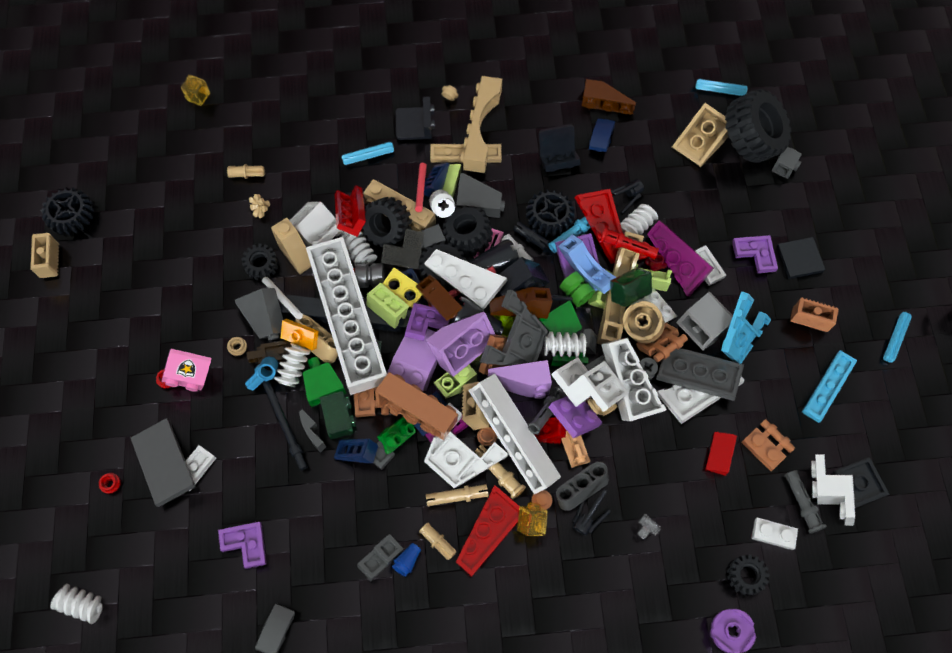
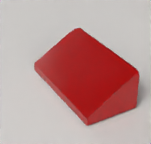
M714 432L705 470L724 476L728 474L737 435Z

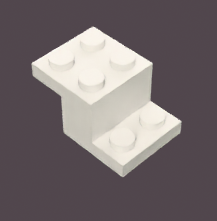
M307 202L289 220L298 231L306 247L330 241L343 232L336 228V218L322 202Z
M577 357L551 374L575 407L592 397L604 412L629 394L605 361L588 371Z
M816 454V461H811L812 478H816V481H812L813 498H817V504L840 505V519H844L845 525L854 526L853 475H825L824 454Z

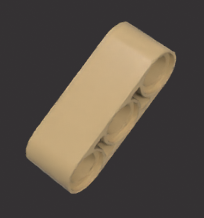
M303 315L299 320L296 319L295 322L318 330L317 348L310 351L323 362L334 363L338 353L332 335L307 315Z

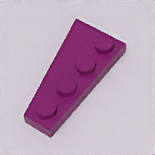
M659 220L648 232L647 235L654 246L659 248L658 252L664 257L665 263L675 275L674 277L684 289L683 291L687 296H690L712 272L714 267L662 221Z

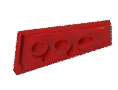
M610 189L575 196L598 242L605 226L617 233L622 232ZM600 243L610 264H614L618 249L609 243Z
M494 485L456 561L471 577L526 513L524 509L497 486Z

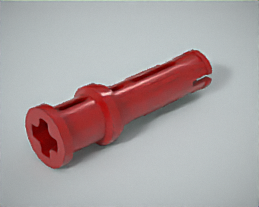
M605 226L599 241L600 243L606 242L614 245L617 249L622 247L653 259L656 258L659 248L626 237L623 232L617 233L609 230L607 226Z

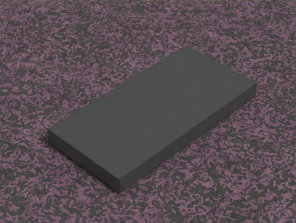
M680 348L672 351L668 358L662 359L656 380L735 401L744 364Z
M166 418L131 437L156 506L160 507L196 487L170 420Z

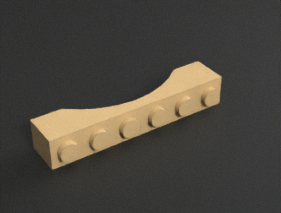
M482 76L481 82L477 83L476 93L478 96H474L473 107L475 109L471 110L470 114L472 123H468L467 127L469 137H465L464 148L466 150L465 152L462 151L461 154L464 170L485 173L488 147L483 141L480 127L485 116L500 102L502 92V79Z
M625 231L626 237L643 242L644 236ZM622 247L618 248L612 275L617 278L618 283L608 291L597 344L601 345L621 339L624 327L623 315L639 253Z

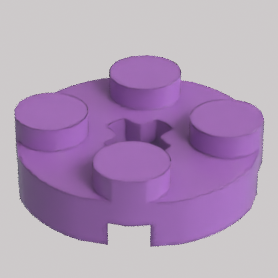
M739 609L721 611L712 621L710 635L715 644L726 653L745 652L752 647L756 638L752 619ZM729 627H737V637L729 635Z

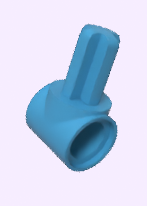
M271 356L263 358L261 363L255 368V373L245 382L247 388L253 391L263 381L267 382L273 379L279 366L278 361ZM264 366H269L272 368V370L268 371L264 368Z

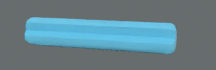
M698 79L696 82V89L739 96L747 94L748 89L744 85Z
M387 142L343 154L342 160L344 165L391 153L394 151L392 142Z
M907 312L900 314L883 357L885 361L889 363L895 361L912 318L911 314Z

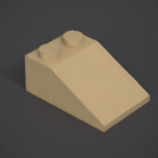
M704 103L672 148L701 167L728 138L725 116Z

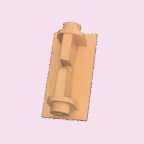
M566 430V438H561L571 468L590 463L581 435L573 438Z

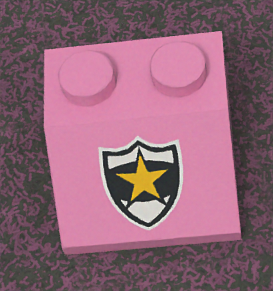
M170 349L161 382H166L165 384L171 387L184 386L189 391L202 390L211 358Z

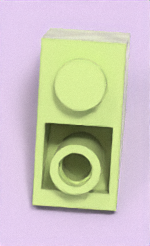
M467 365L454 377L447 372L437 379L434 385L445 398H449L462 393L463 385L476 382L477 373L470 365Z

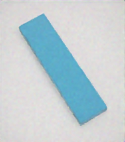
M839 350L802 413L820 423L857 360Z

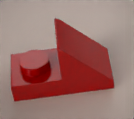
M556 417L549 418L540 432L534 435L540 443L558 444L561 443V438H566V429Z

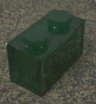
M636 267L610 280L611 301L620 306L627 307L651 294V272Z
M341 391L320 397L330 439L354 434L353 427H356L354 416L349 414L348 409L352 408L349 396L345 397L344 392Z

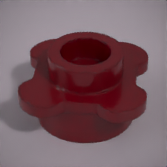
M657 254L655 259L649 257V259L645 260V264L649 265L652 271L667 268V263L664 262V257L660 254Z

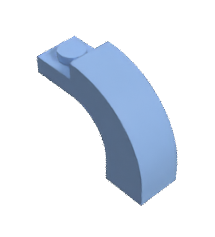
M573 234L558 246L571 267L578 271L585 279V282L589 283L595 291L599 290L605 294L618 283L617 278L602 268L590 255L583 241Z

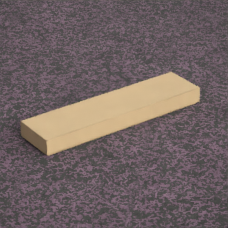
M431 144L430 161L431 163H462L461 154L462 151L465 152L466 148H464V144ZM486 144L488 147L487 163H501V144Z

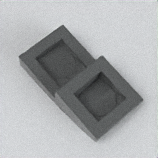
M301 410L299 414L303 428L313 445L321 453L326 446L314 433L318 426Z
M389 534L357 564V567L372 581L403 551V548Z
M275 604L255 649L263 653H278L285 639V634L295 616V612Z

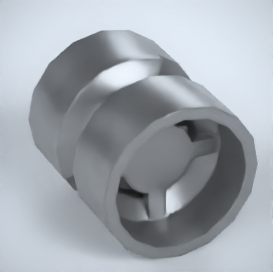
M372 263L371 266L356 264L355 276L359 288H368L369 285L375 288L379 283L383 284V263Z

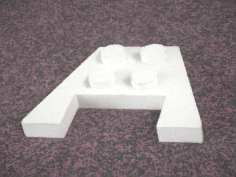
M449 403L448 405L453 407L456 410V413H458V419L456 422L457 424L463 417L461 416L462 413L458 409H456L451 403ZM450 431L445 440L436 436L433 438L424 462L453 488H457L508 457L509 454L494 442L480 458Z

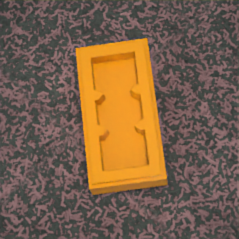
M289 319L282 320L280 338L313 351L317 348L318 330Z

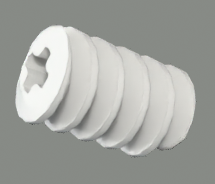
M436 190L431 194L429 205L437 216L448 217L454 212L455 202L447 191Z
M640 204L623 222H620L623 234L627 231L642 235L644 230H647L653 224V221L658 220V215L652 207Z
M361 231L358 237L343 232L340 237L344 238L351 260L354 261L355 266L356 264L370 265L376 261L377 255L373 254V249L370 248L369 243H366L367 239L362 237L363 233Z
M550 331L548 336H545L544 355L547 356L548 352L551 351L552 356H555L556 352L559 351L560 357H563L566 351L568 357H571L572 352H575L576 358L579 357L580 352L585 357V334L581 333L578 338L577 334L573 333L570 338L569 333L565 332L562 338L561 332H557L554 337L553 332Z
M290 343L292 347H285L289 355H282L287 361L279 363L284 369H277L281 377L275 376L274 379L281 384L296 387L294 384H299L300 381L297 377L302 376L300 370L305 368L302 362H307L308 358L305 355L310 354V350Z
M70 584L64 585L55 594L50 608L56 609L58 612H64L66 615H72L73 618H80L81 621H88L89 624H93L102 612L103 605L100 603L101 596L99 595L94 600L93 593H89L85 597V590H81L79 593L78 587H73L70 590Z

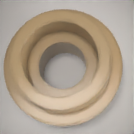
M448 85V87L444 86L442 88V95L446 99L454 101L458 97L457 90L453 86Z
M233 337L229 340L227 349L230 354L240 356L245 353L247 343L241 337ZM236 345H241L239 349H234Z

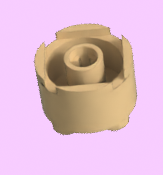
M640 301L629 306L623 315L625 331L637 342H654L663 333L665 327L664 317L653 303ZM645 318H646V320L648 321V324H647V325L644 324V325L642 326L641 323H640V321H641V320L644 321Z

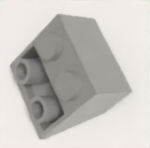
M708 292L690 307L676 323L704 350L714 344L729 328L733 315L711 292Z

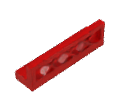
M355 185L351 195L336 191L335 212L336 228L358 237L366 218L363 191L361 187Z

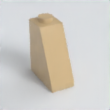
M285 218L272 226L271 229L280 250L299 275L311 268L306 246L289 219Z

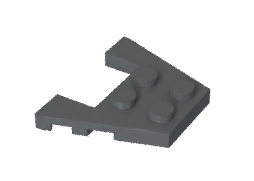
M507 290L502 307L516 314L503 351L486 345L480 362L510 366L537 362L548 330L534 314L529 312L527 305L518 299L515 291Z

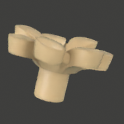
M254 194V197L249 198V202L252 203L250 209L253 211V216L264 217V212L270 207L269 201L261 198L260 194Z

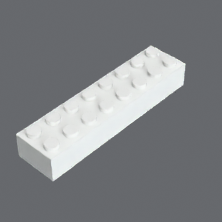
M340 237L306 247L350 395L378 387L387 373L344 238Z

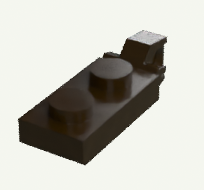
M284 340L260 344L261 346L257 347V351L247 352V360L249 363L258 362L260 364L263 358L271 356L278 363L287 361L282 355H289L285 347H292L290 344L292 342Z

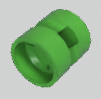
M578 271L570 274L560 285V289L567 296L571 295L570 297H573L572 302L576 307L585 304L595 293L594 288L589 283H584L585 279Z

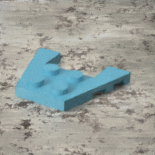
M745 292L740 294L721 349L733 362L740 364L752 349L753 345L751 343L756 336L760 337L763 333L761 330L763 325H768L771 321V318L766 313L760 311L753 325L745 319L754 302L750 294Z

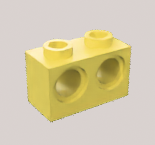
M396 268L392 269L383 282V285L409 305L410 309L422 297L415 287L418 283ZM391 281H398L400 284L399 288L392 290L389 287ZM412 291L416 297L409 301L404 295L406 292Z

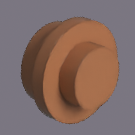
M488 427L478 431L477 439L481 445L491 446L496 442L497 435L492 427Z
M542 490L535 495L533 494L532 504L537 510L538 507L547 510L552 504V496L548 491Z

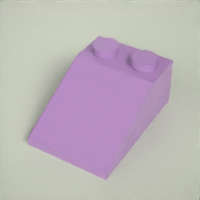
M481 312L440 328L426 341L439 365L454 377L484 352L489 336L496 334L486 313Z
M427 329L424 341L404 336L393 357L388 373L398 374L408 384H414L422 391H427L438 361L426 340L435 331Z
M548 360L488 369V377L496 374L506 391L529 398L535 397V399H542L549 395L552 381Z

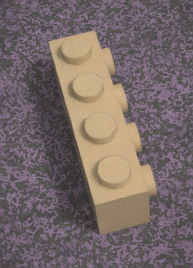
M374 179L363 192L365 204L367 205L384 197H394L396 201H402V205L407 206L406 211H410L411 214L409 219H412V223L409 226L416 233L433 227L436 224L434 212L423 207L421 212H416V202Z

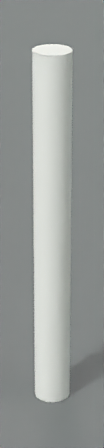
M268 277L262 279L267 288H275L278 300L297 320L303 317L298 308Z

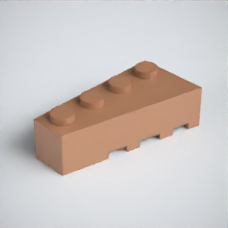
M389 372L375 390L377 407L383 409L386 406L390 409V413L398 416L399 413L402 414L407 422L415 425L417 423L421 424L422 430L442 440H445L457 422L458 413H456L453 407L449 405L444 406L439 403L436 397L426 395L418 386L408 384L398 374L393 375Z

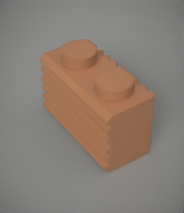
M802 297L794 305L790 321L828 332L836 324L839 309Z

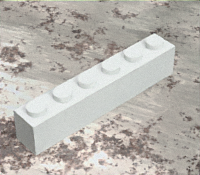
M496 374L468 390L534 495L548 488L561 478L535 435L529 431L528 424Z

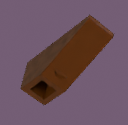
M586 79L582 100L583 107L620 112L622 114H633L636 105L635 101L603 81Z
M428 275L415 286L424 299L447 321L456 317L462 309L461 305L431 275Z
M529 287L516 291L518 299L527 305V309L531 314H534L537 318L548 319L552 305L550 288ZM505 295L493 298L490 301V315L516 317V314L502 307Z

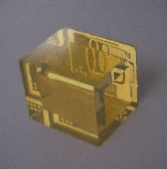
M190 74L181 86L186 100L200 106L203 105L210 94L205 80Z
M537 503L519 506L517 531L526 536H546L548 510L541 508L540 504Z

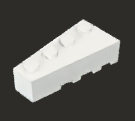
M628 338L601 344L607 365L629 392L627 396L617 402L621 419L623 421H633L666 411L664 404L658 398L657 391L652 387L646 371L641 367L640 360Z

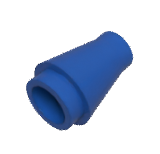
M411 543L394 560V565L392 566L394 570L403 576L411 573L421 549Z

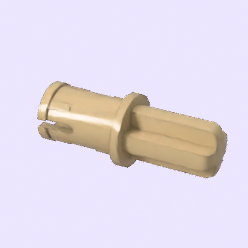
M244 164V166H228L227 173L229 178L244 177L247 179L250 176H264L265 169L263 166H248Z
M429 522L420 529L419 533L432 544L431 547H435L447 560L455 555L456 550L444 539V535H440Z

